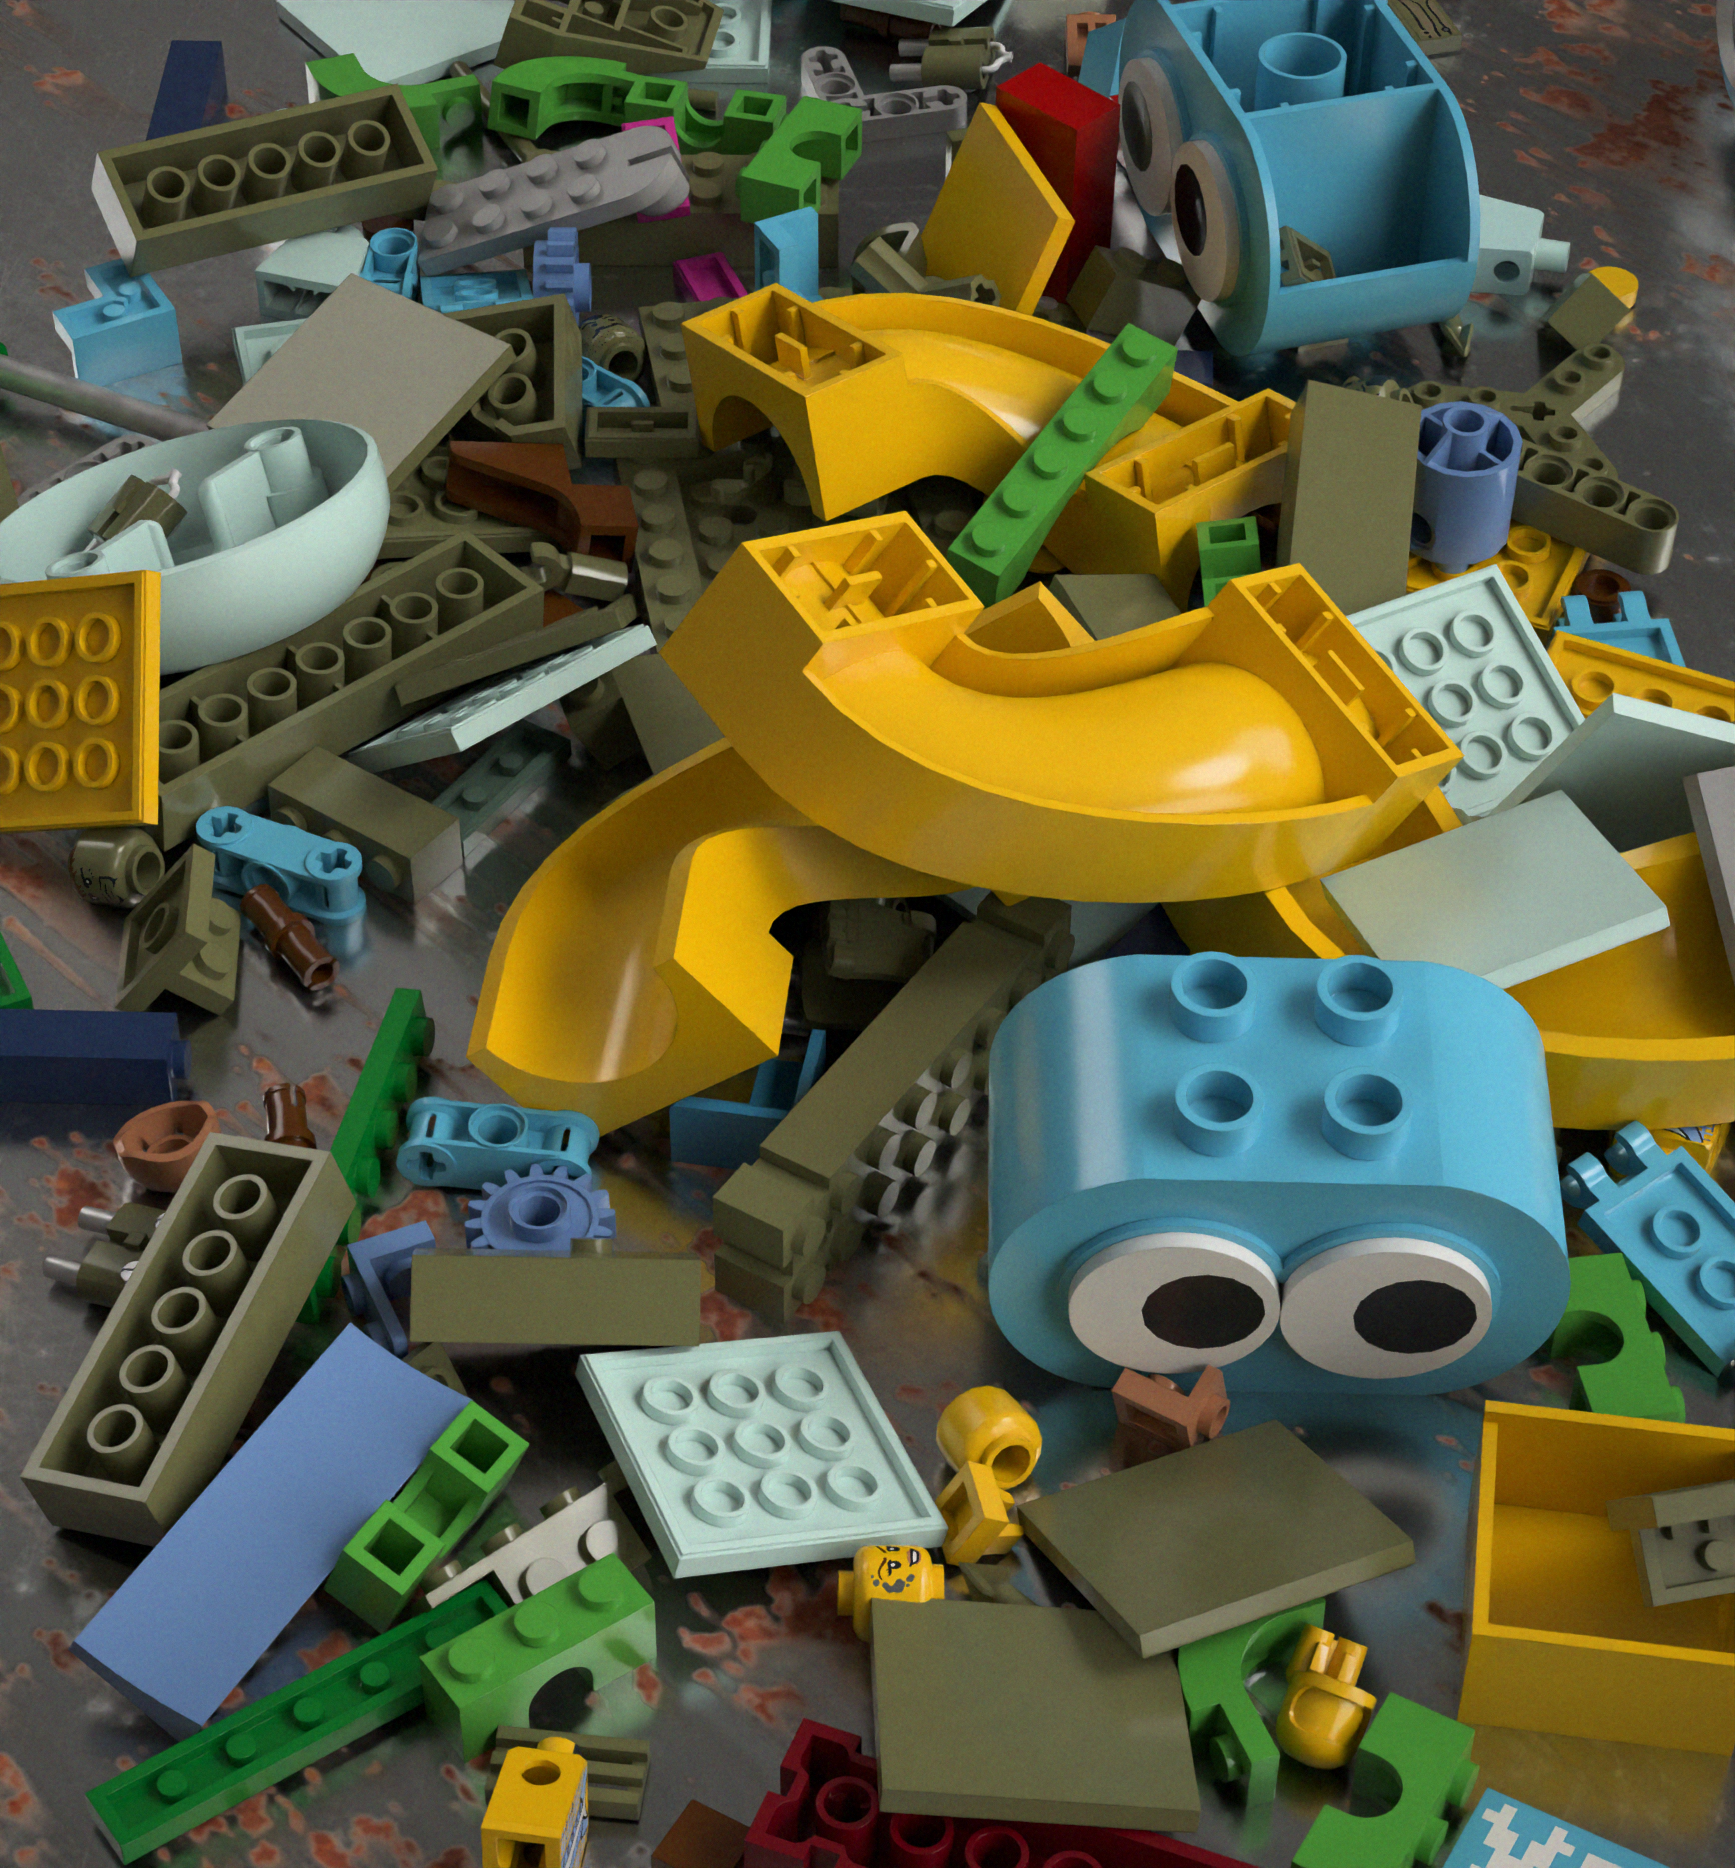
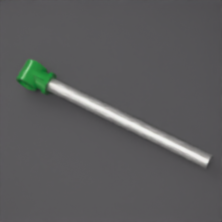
M0 342V388L161 441L209 430L206 426L209 421L9 357L6 346Z

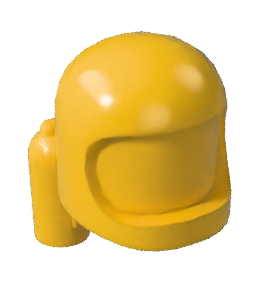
M1305 1623L1286 1670V1680L1289 1685L1276 1720V1736L1283 1751L1294 1760L1313 1768L1332 1770L1345 1765L1358 1751V1746L1364 1737L1377 1702L1373 1695L1355 1687L1368 1647L1340 1636L1336 1641L1334 1640L1335 1634Z

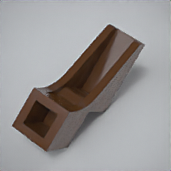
M449 441L444 490L446 497L450 501L543 532L559 542L566 551L625 562L628 573H632L639 526L629 486L572 484L563 444Z

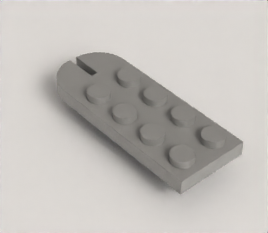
M641 126L601 139H589L576 147L554 154H542L531 161L506 169H495L484 176L459 184H447L432 192L427 207L417 262L425 275L430 277L534 245L535 240H548L549 227H576L577 231L637 212L650 217L663 216L679 207L688 197L691 177L681 162L678 148L669 133L663 128Z

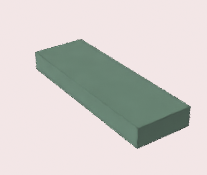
M520 719L431 803L459 818L463 858L474 850L572 756L571 739L527 720Z

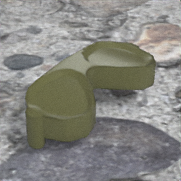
M768 452L766 457L760 455L748 457L744 461L743 466L744 479L712 480L710 486L712 498L718 504L737 505L757 494L774 480V454Z

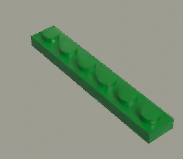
M395 989L331 1146L330 1152L357 1203L295 1322L317 1325L327 1298H335L341 1282V1263L347 1250V1245L358 1242L363 1206L367 1198H374L380 1182V1163L385 1150H392L397 1142L399 1115L404 1102L411 1103L415 1096L417 1069L422 1056H430L433 1050L435 1023L433 1018L426 1017L421 990Z
M485 1579L458 1593L428 1613L425 1611L87 1791L84 1794L88 1812L123 1864L127 1865L424 1703L419 1657L509 1608Z

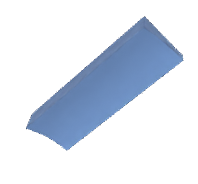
M349 1323L76 1637L68 1650L179 1742L196 1734L333 1570L343 1548L386 1499L389 1501L425 1459L430 1447L472 1399L411 1367L377 1344L352 1323Z

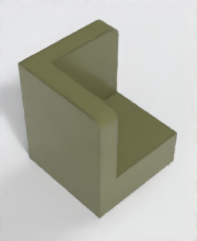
M1581 273L1538 321L1545 328H1553L1577 351L1589 344L1600 343L1630 309L1592 273Z

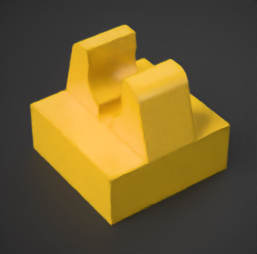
M967 1461L934 1501L948 1526V1531L942 1544L947 1564L959 1566L958 1562L976 1563L982 1555L1007 1554L1024 1534L1021 1525L1009 1523L1007 1512L1015 1502L1010 1493L998 1488L991 1466Z

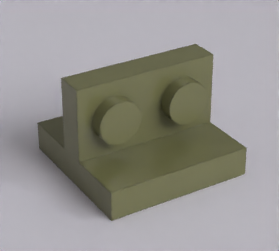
M193 844L124 919L115 1000L116 1009L125 1012H143L164 989L219 1016L234 1002L241 912L228 906L220 899L212 898L216 856L214 853Z
M1735 1479L1605 1501L1611 1531H1630L1644 1607H1654L1735 1592Z

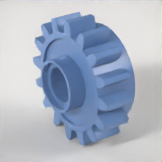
M549 227L548 240H535L533 299L565 293L577 325H579L580 312H591V264L579 263L578 232L576 227Z
M532 1164L530 1176L522 1178L511 1169L504 1171L505 1185L499 1187L496 1184L485 1182L482 1185L483 1200H470L468 1204L469 1220L465 1221L467 1249L570 1250V1238H617L615 1209H610L609 1193L607 1190L593 1191L592 1176L589 1174L582 1175L574 1181L569 1180L568 1166H559L553 1175H543L540 1164Z

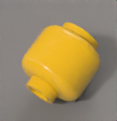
M986 1385L967 1390L955 1397L944 1409L937 1424L936 1442L941 1456L950 1467L958 1473L967 1461L991 1466L998 1488L1004 1491L1022 1483L1031 1474L1041 1455L1042 1436L1036 1421L1014 1397L1002 1388Z

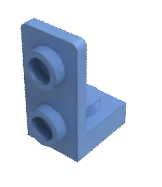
M426 1220L348 1244L347 1253L350 1274L341 1276L343 1295L351 1315L363 1314L367 1322L363 1327L364 1334L400 1360L408 1355L407 1338L389 1301L411 1296L412 1253L415 1248H436L435 1238Z

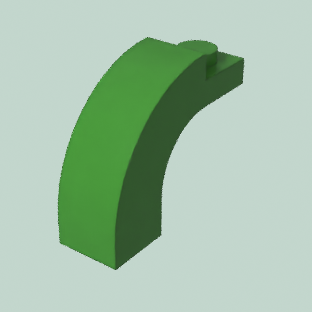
M354 53L305 62L309 103L392 85L368 75L361 67ZM474 74L420 85H399L429 150L441 148L440 136L483 128L480 83Z
M553 56L516 63L504 69L492 80L487 128L536 140L549 126L564 121H596L621 127V124L625 123L624 101L639 74L626 72L627 63L593 57Z
M1324 1597L1179 1647L1177 1665L1192 1756L1210 1750L1211 1759L1219 1778L1224 1783L1232 1781L1246 1808L1274 1800L1280 1753L1249 1698L1244 1685L1263 1667L1293 1655L1305 1623L1323 1629L1326 1607Z

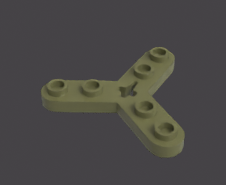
M1592 343L1578 349L1525 393L1499 391L1485 386L1470 388L1442 385L1435 381H1422L1407 388L1413 403L1422 405L1421 410L1439 403L1459 401L1490 407L1509 418L1518 427L1522 439L1618 479L1619 474L1614 465L1579 424L1619 390L1623 383L1625 360L1621 354L1609 345Z

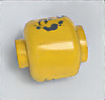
M918 1545L862 1546L854 1556L852 1571L838 1570L837 1614L838 1616H852L855 1634L861 1641L870 1643L869 1617L871 1598L917 1603L926 1602L931 1598L944 1599L943 1564H932L928 1551Z

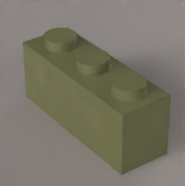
M315 746L267 785L271 821L283 825L296 826L305 832L335 842L348 843L356 847L361 853L363 866L359 876L373 883L378 889L390 892L413 905H416L463 865L458 817L319 746Z

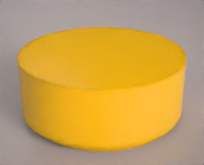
M1611 266L1595 268L1588 272L1598 278L1628 308L1635 304L1638 280L1631 272Z

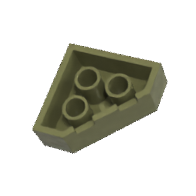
M565 293L443 313L448 317L511 344L517 357L453 427L477 442L563 444L569 470L583 468L582 334Z

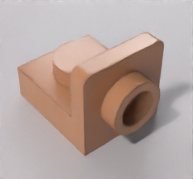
M1092 11L1080 14H1066L1063 48L1066 49L1067 76L1080 75L1088 32L1116 22L1115 14H1099Z
M1211 1365L1205 1368L1189 1397L1185 1395L1184 1391L1176 1383L1162 1375L1152 1373L1145 1377L1126 1367L1111 1390L1119 1422L1179 1451L1201 1444L1205 1436L1210 1439L1214 1438L1224 1425L1230 1409V1400L1227 1399L1223 1373Z

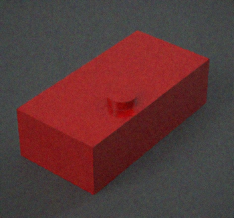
M1039 62L996 87L995 105L1075 220V224L1041 297L1048 296L1054 298L1059 303L1069 305L1066 297L1095 245L1110 249L1121 105Z

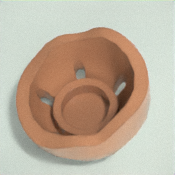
M204 1100L175 1101L150 1108L131 1118L113 1138V1145L120 1164L135 1183L156 1192H177L209 1132L221 1133L218 1117L208 1102Z

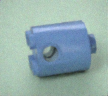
M1463 401L1439 403L1421 410L1409 550L1430 562H1435L1436 567L1444 573L1459 574L1465 572L1469 564H1476L1495 556L1507 543L1523 441L1518 427L1503 413L1485 405Z

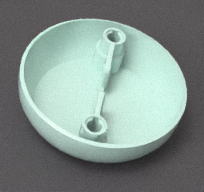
M293 419L252 422L202 431L167 440L116 457L74 475L37 495L0 522V584L139 570L160 572V676L194 670L227 661L269 646L303 630L330 614L356 592L374 566L387 530L390 512V493L385 467L372 436L350 424L328 420ZM172 468L182 474L177 482L180 486V491L175 500L184 507L187 515L182 519L179 529L172 536L166 539L163 528L155 521L139 520L94 550L84 551L94 539V536L87 530V527L130 475H134L146 483V481L149 482L154 477L166 475ZM168 484L157 486L167 494L171 490Z

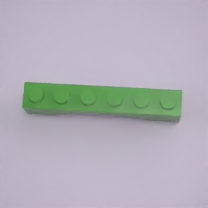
M1128 323L950 545L946 560L985 606L984 609L1010 597L1023 581L1055 521L1085 479V473L1091 471L1117 442L1131 432L1140 430L1170 393L1178 348Z

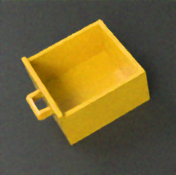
M1485 1400L1468 1506L1457 1705L1458 1722L1732 1756L1735 1746V1592L1654 1607H1644L1630 1531H1611L1605 1501L1735 1479V1429Z

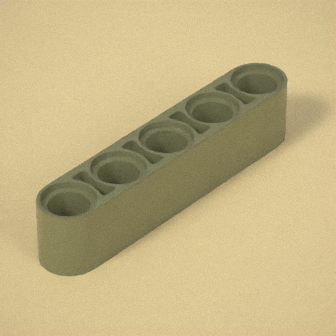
M1522 439L1523 443L1511 519L1543 531L1554 538L1584 549L1586 552L1635 573L1653 575L1668 568L1671 562L1679 521L1678 511L1673 504Z

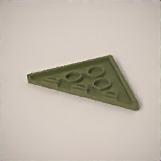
M628 593L620 596V598L602 610H598L597 606L588 608L546 625L547 627L540 629L539 632H536V629L485 648L482 652L462 656L436 666L431 670L399 680L394 687L401 706L623 629L642 612L636 595Z

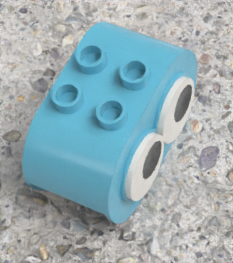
M1135 0L1124 25L1119 60L1118 104L1121 105L1119 131L1126 170L1148 229L1166 258L1176 261L1183 266L1192 288L1201 298L1197 308L1220 345L1227 352L1235 356L1254 355L1448 321L1460 313L1473 287L1480 245V198L1473 147L1463 113L1453 92L1384 0H1199L1173 5L1169 0ZM1287 225L1329 251L1337 278L1292 286L1283 285L1280 274L1289 270L1281 266L1280 251L1282 249L1280 248L1279 228Z
M1215 951L1200 952L1191 956L1136 954L1099 960L1079 966L1043 983L1014 1006L997 1030L989 1056V1301L996 1323L1004 1336L1014 1348L1039 1367L1071 1381L1103 1388H1113L1126 1367L1145 1377L1152 1373L1162 1375L1176 1383L1182 1390L1192 1391L1205 1368L1211 1365L1222 1371L1226 1391L1433 1395L1478 1385L1507 1372L1533 1354L1550 1337L1559 1324L1569 1300L1571 1279L1544 1045L1537 1026L1523 1006L1495 984L1464 970L1438 963L1379 960L1365 955H1348L1337 959L1235 957L1227 953Z

